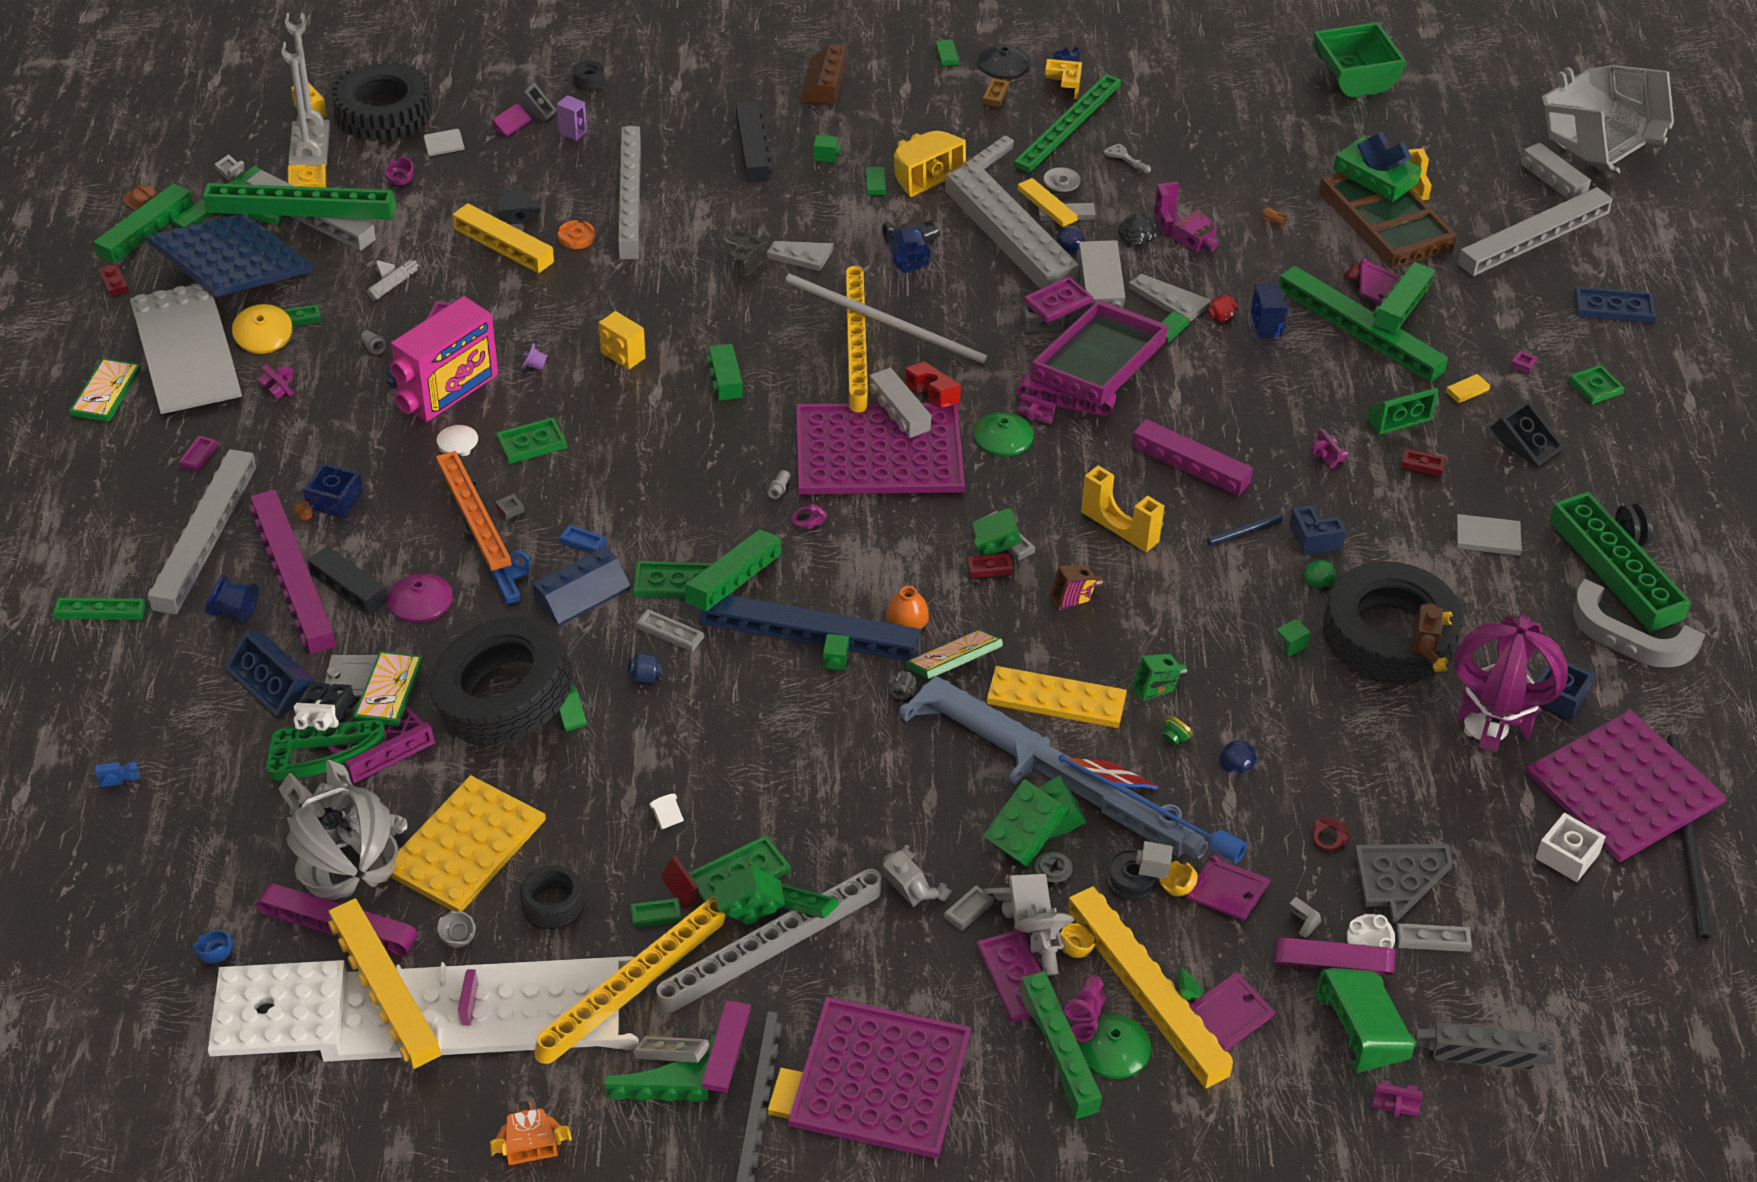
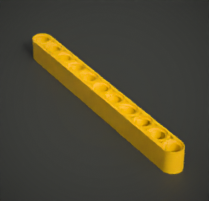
M858 266L848 267L846 270V297L865 304L863 269ZM847 308L849 408L854 412H863L867 409L868 400L865 315Z
M716 897L708 899L542 1030L536 1040L535 1059L543 1064L554 1062L722 927L726 914L718 910Z

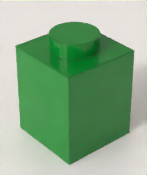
M816 135L814 160L836 162L837 155L841 153V144H838V137Z
M827 634L823 653V668L845 670L849 652V636Z

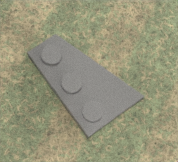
M774 241L767 251V258L821 271L834 250V243Z

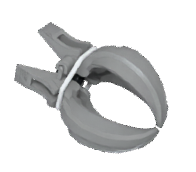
M327 759V784L321 783L314 795L291 773L285 778L279 787V791L291 810L290 815L292 817H287L290 832L286 839L290 849L298 856L295 866L297 879L314 896L326 900H337L351 896L360 880L358 877H355L358 872L356 867L339 848L351 845L360 856L359 870L364 872L361 878L370 886L376 887L379 883L387 881L395 870L398 846L396 840L390 834L391 816L386 805L380 802V798L374 792L354 787L344 765ZM294 789L298 794L299 800L291 794ZM339 838H341V840L344 841L342 843L336 844ZM329 872L351 875L352 877L332 885Z

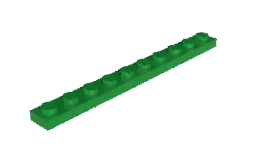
M1105 74L1014 161V167L1030 173L1121 86V79Z

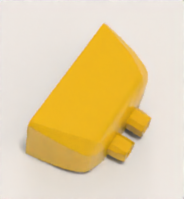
M931 131L922 135L916 133L907 142L905 140L899 141L898 148L894 153V173L899 184L910 197H913L946 180V173L952 172L966 163V140L943 131Z

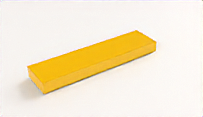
M1033 178L1018 184L1017 190L1062 227L1078 220L1076 213Z

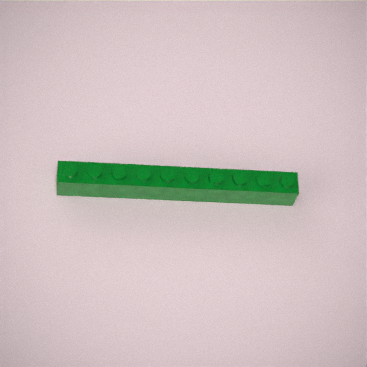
M207 183L203 194L208 213L393 220L397 207L393 191L379 189Z
M1293 266L1280 275L1278 291L1428 382H1433L1445 372L1448 361L1447 356L1400 328L1396 333H1392L1375 326L1376 318L1373 317L1374 313L1297 266Z

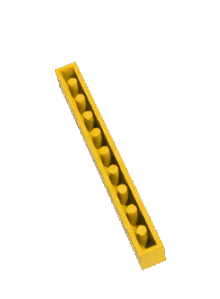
M1094 886L1069 897L1067 911L1069 915L1074 917L1076 924L1082 925L1090 934L1095 935L1094 944H1096L1095 948L1204 1088L1207 1089L1230 1077L1233 1065L1231 1055L1221 1048L1216 1036L1206 1029L1201 1017L1195 1015L1190 1009L1187 1000L1181 997L1175 990L1173 982L1163 975L1158 963L1152 961L1145 947L1134 938L1131 929L1125 927L1118 913L1109 907L1103 894L1098 893Z

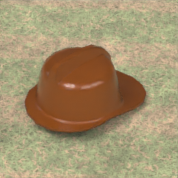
M136 185L132 191L123 196V203L136 211L157 196V193L149 185Z

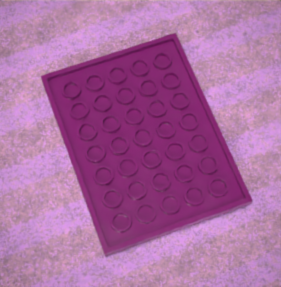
M867 403V409L863 412L852 411L849 408V404H796L799 494L965 492L958 404L940 409L933 403H921L931 414V430L911 438L900 430L896 421L890 418L886 409L881 407L879 403Z

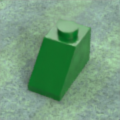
M572 684L565 703L556 713L565 732L587 725L574 684Z

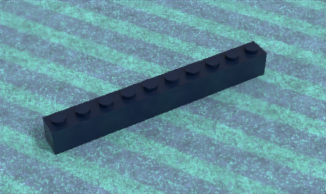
M728 595L709 610L704 611L700 609L701 625L824 647L827 634L849 636V651L907 661L914 658L919 646L920 629L739 596Z

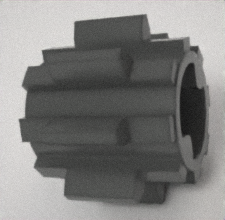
M904 671L898 672L896 676L892 675L889 681L891 685L889 688L890 694L895 699L901 700L908 699L909 695L913 696L917 689L915 686V676H912L910 672Z

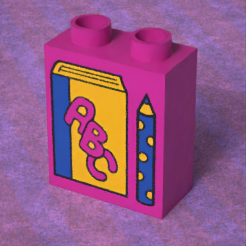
M465 296L391 342L393 362L390 363V370L396 378L398 392L394 395L395 402L405 414L414 413L426 422L498 375L492 314Z

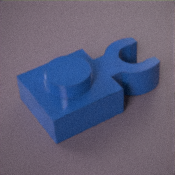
M119 762L95 765V773L100 787L123 784V779L130 781L139 779V770H137L136 762L127 763L125 766H120Z

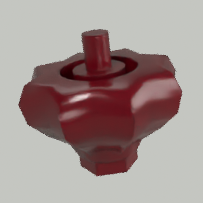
M1360 263L1351 264L1350 269L1344 273L1345 280H1354V284H1358V280H1360Z

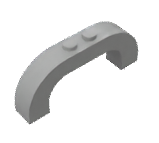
M1584 579L1579 586L1573 605V617L1578 627L1591 639L1641 663L1655 667L1667 668L1683 665L1691 661L1700 650L1705 634L1685 625L1680 633L1673 638L1658 639L1651 637L1605 615L1600 610L1598 604L1601 601L1604 587L1587 579Z

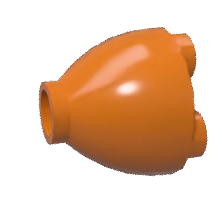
M902 587L889 602L886 610V620L890 624L922 629L929 622L927 603L914 587Z

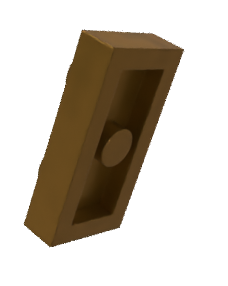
M992 78L983 97V104L1000 107L1009 88V81Z

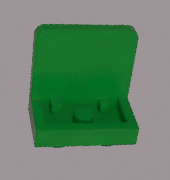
M1010 508L973 522L976 535L974 541L982 556L993 555L1022 544L1017 523Z

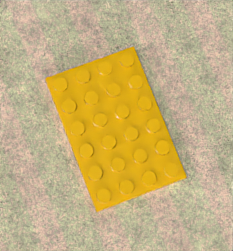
M470 775L398 851L395 859V870L390 877L451 911L462 912L546 820L545 814Z

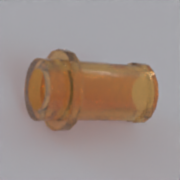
M1267 206L1262 213V217L1266 221L1269 219L1280 226H1283L1287 219V215L1274 210L1272 206Z

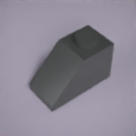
M535 82L513 98L516 104H519L528 115L543 121L548 120L557 111Z

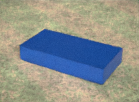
M568 525L559 537V543L591 554L606 545L607 537Z

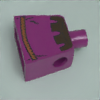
M1199 209L1174 225L1171 238L1195 252L1205 246L1209 250L1214 251L1219 244L1214 239L1217 230L1216 226Z

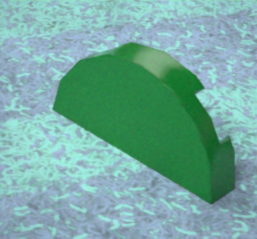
M1181 967L1176 973L1180 995L1187 1000L1193 997L1197 1001L1203 994V989L1199 982Z

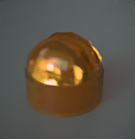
M302 501L295 506L294 512L300 519L307 520L312 516L313 509L307 501Z

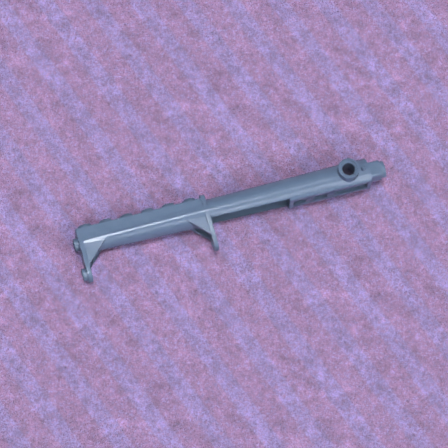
M938 676L925 683L920 692L908 704L904 703L899 710L901 718L905 721H909L914 715L944 713L1015 757L1017 764L1009 778V781L1014 785L1034 768L1051 779L1060 775L1071 791L1101 808L1102 813L1153 843L1173 846L1172 854L1177 857L1185 853L1192 858H1201L1208 847V842L1204 840V837L1192 829L1064 761L1061 763L1059 756L1064 753L1051 747L1048 737H1042L1039 733L1026 728L1020 722L1012 720L1001 711L993 709L985 702L972 697L966 691L958 689L947 680H943ZM1123 787V788H1125L1126 790H1128V791H1130V792L1136 794L1135 792H1133V791L1127 789L1126 787ZM1172 804L1160 807L1182 819V812L1179 807Z

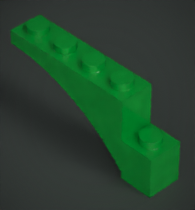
M711 1035V1039L708 1041L710 1048L698 1063L676 1061L645 1072L626 1075H606V1098L614 1100L639 1099L641 1101L649 1099L665 1101L689 1100L692 1102L708 1101L709 1090L702 1088V1082L716 1035Z

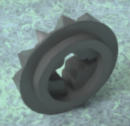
M1044 853L1035 862V872L1037 874H1046L1047 883L1054 882L1056 885L1061 881L1065 883L1067 878L1072 875V863L1068 857L1061 853ZM1057 864V870L1050 873V869Z

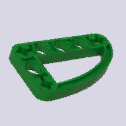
M380 720L339 723L336 728L328 727L325 731L317 730L315 726H307L305 729H297L296 727L279 729L272 735L266 765L268 776L273 781L285 780L289 773L296 779L327 772V759L346 766L345 761L383 742L386 735L384 724ZM352 731H357V732L354 733V734H350V735L347 734V733L352 732ZM334 733L331 736L324 737L327 734ZM308 735L311 736V737L306 738V739H301V738H303V737H305V736H308ZM359 743L331 756L291 764L294 749ZM279 753H286L282 756H276Z

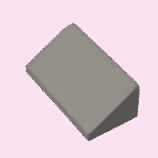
M459 129L424 135V145L428 156L465 150Z

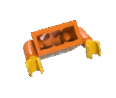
M523 1101L516 1105L517 1113L507 1116V1124L501 1127L496 1138L490 1142L491 1156H494L496 1153H503V1156L507 1155L508 1165L558 1156L556 1142L557 1145H561V1141H572L568 1126H561L554 1118L546 1116L543 1109L532 1110L531 1103Z

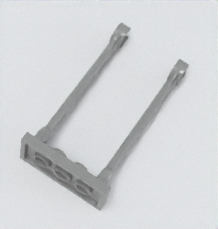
M301 12L300 19L302 23L293 25L289 22V13H287L285 25L287 31L294 36L296 53L290 54L285 50L286 42L282 44L281 53L284 60L291 66L298 111L297 121H293L289 166L327 165L330 121L323 120L322 115L312 109L301 38L306 29L305 15Z

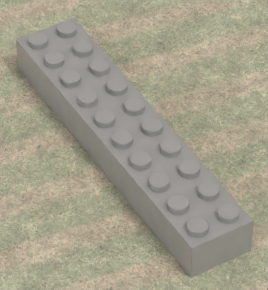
M978 163L946 173L945 192L1040 289L1069 276L1075 282H1078L1079 264Z

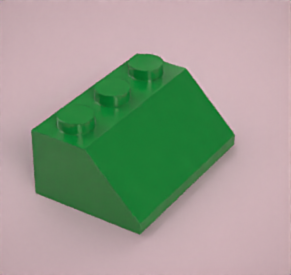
M1437 388L1422 390L1370 404L1367 420L1379 435L1431 421L1439 390Z

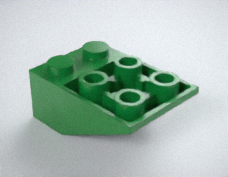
M1060 775L1038 787L1068 810L1049 838L1068 834L1086 823L1070 788Z

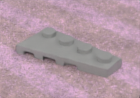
M1140 274L1129 282V289L1170 314L1175 311L1189 318L1190 321L1210 308V299L1144 274Z

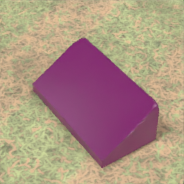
M515 104L493 119V130L507 137L532 121V119L519 104Z

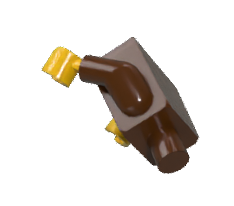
M1425 603L1420 606L1414 618L1411 654L1424 656L1430 663H1433L1435 672L1448 671L1446 667L1448 664L1447 658H1439L1435 651L1441 636L1442 625L1452 624L1449 620V617L1453 616L1452 612H1443V609L1435 604Z

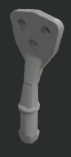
M1116 144L1104 150V155L1122 158L1135 169L1143 171V173L1151 171L1149 165L1131 158L1128 155L1127 149L1122 144Z

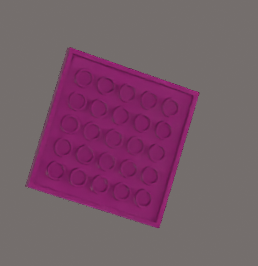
M1632 710L1527 766L1526 773L1568 814L1606 836L1603 847L1619 862L1723 804L1726 800V795Z
M826 997L788 1120V1126L939 1159L971 1035V1027Z

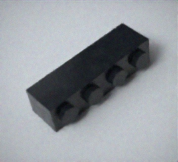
M326 546L307 559L310 575L367 616L387 603V589L385 585L372 578L368 572L359 569L354 562L342 557L338 551H334Z

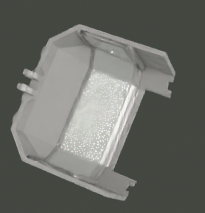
M1609 65L1585 70L1574 77L1573 70L1568 67L1556 75V82L1559 86L1542 96L1549 139L1562 149L1567 148L1600 171L1620 173V168L1614 167L1613 164L1646 143L1665 146L1667 141L1666 133L1668 129H1672L1674 123L1669 71Z

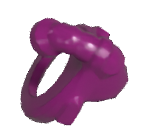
M810 504V506L802 507L794 512L792 523L797 528L812 529L815 525H821L824 522L827 513L821 507ZM801 512H811V516L807 520H797V516Z

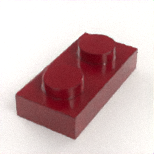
M117 263L98 268L99 275L110 297L129 292L128 285Z
M1405 449L1401 468L1442 476L1446 457Z
M1010 554L967 557L970 578L1013 575Z

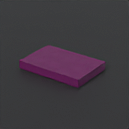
M1070 276L1023 297V303L1046 323L1093 302V296Z

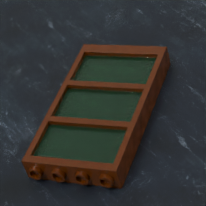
M1340 173L1321 178L1319 187L1321 196L1390 269L1454 250L1457 238L1456 233L1412 189L1392 202Z

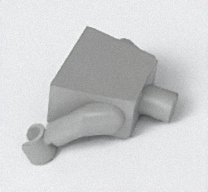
M905 845L898 852L887 854L883 858L885 878L913 907L920 901L938 898L946 901L952 892L951 889L946 888L947 885L944 883H940L937 889L929 887L922 871L912 861L916 853L910 852L908 845Z

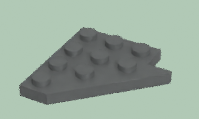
M1449 844L1355 845L1354 849L1365 907H1389L1392 923H1396L1451 869L1453 864Z

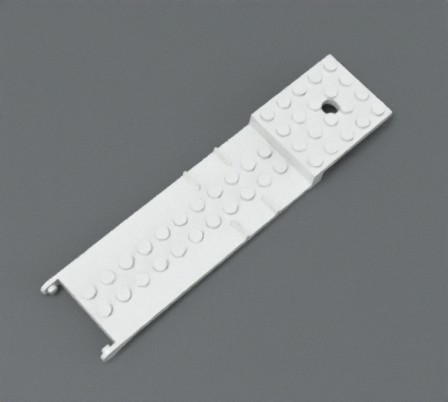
M635 957L446 966L444 962H441V967L401 969L400 965H397L396 969L438 1040L441 1055L535 1050L537 1036L542 1030ZM344 960L219 967L208 1046L210 1056L320 1050L324 1062L402 1057L399 1052L401 1047L399 1042L394 1043L388 1030L391 1029L389 1024L384 1025L379 1017L378 1011L380 1008L378 1005H372L368 996L370 992L368 987H362L357 976L360 974L359 971L347 972ZM467 969H476L479 985L477 987L471 1025H462L458 1014V1006L465 972ZM262 1005H274L266 1014H259L256 1011ZM618 1009L571 1048L601 1046L634 1050L639 1044V1039L631 1033L619 1035Z

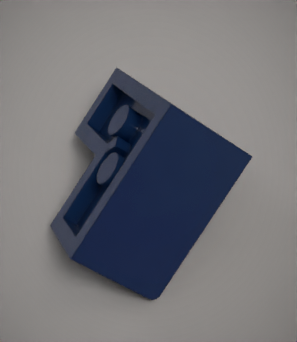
M1383 132L1357 144L1366 165L1374 170L1389 171L1412 158L1404 141L1390 148Z
M1313 505L1292 509L1289 526L1303 555L1343 549L1347 531L1340 517L1319 520Z

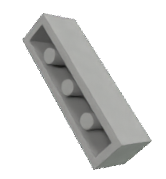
M1537 143L1524 149L1521 165L1568 200L1588 191L1591 179L1543 144Z
M891 367L870 375V384H868L870 394L876 397L880 406L886 409L890 418L896 421L902 432H905L911 438L931 430V414Z

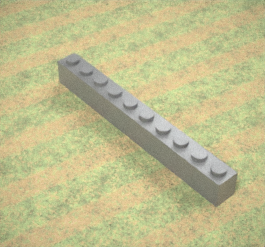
M640 126L622 127L619 209L620 259H639Z
M1596 187L1516 225L1492 234L1483 240H1479L1470 246L1464 247L1460 251L1458 265L1472 276H1475L1608 214L1613 198Z
M229 449L227 455L222 458L221 465L218 471H215L212 482L206 487L203 498L198 501L197 509L194 514H191L187 527L182 530L181 537L178 543H175L172 554L166 559L162 572L157 575L153 588H150L148 592V601H150L152 611L178 614L256 469L253 453Z

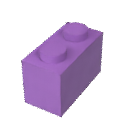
M567 95L557 103L556 107L559 134L577 141L587 132L585 102Z

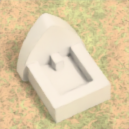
M669 794L649 803L660 830L684 821L675 800L677 799L676 794Z

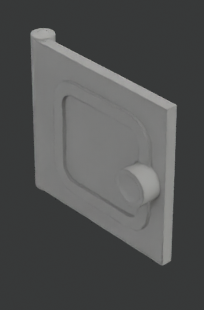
M331 655L325 683L330 684V686L332 684L351 685L354 698H361L378 655Z

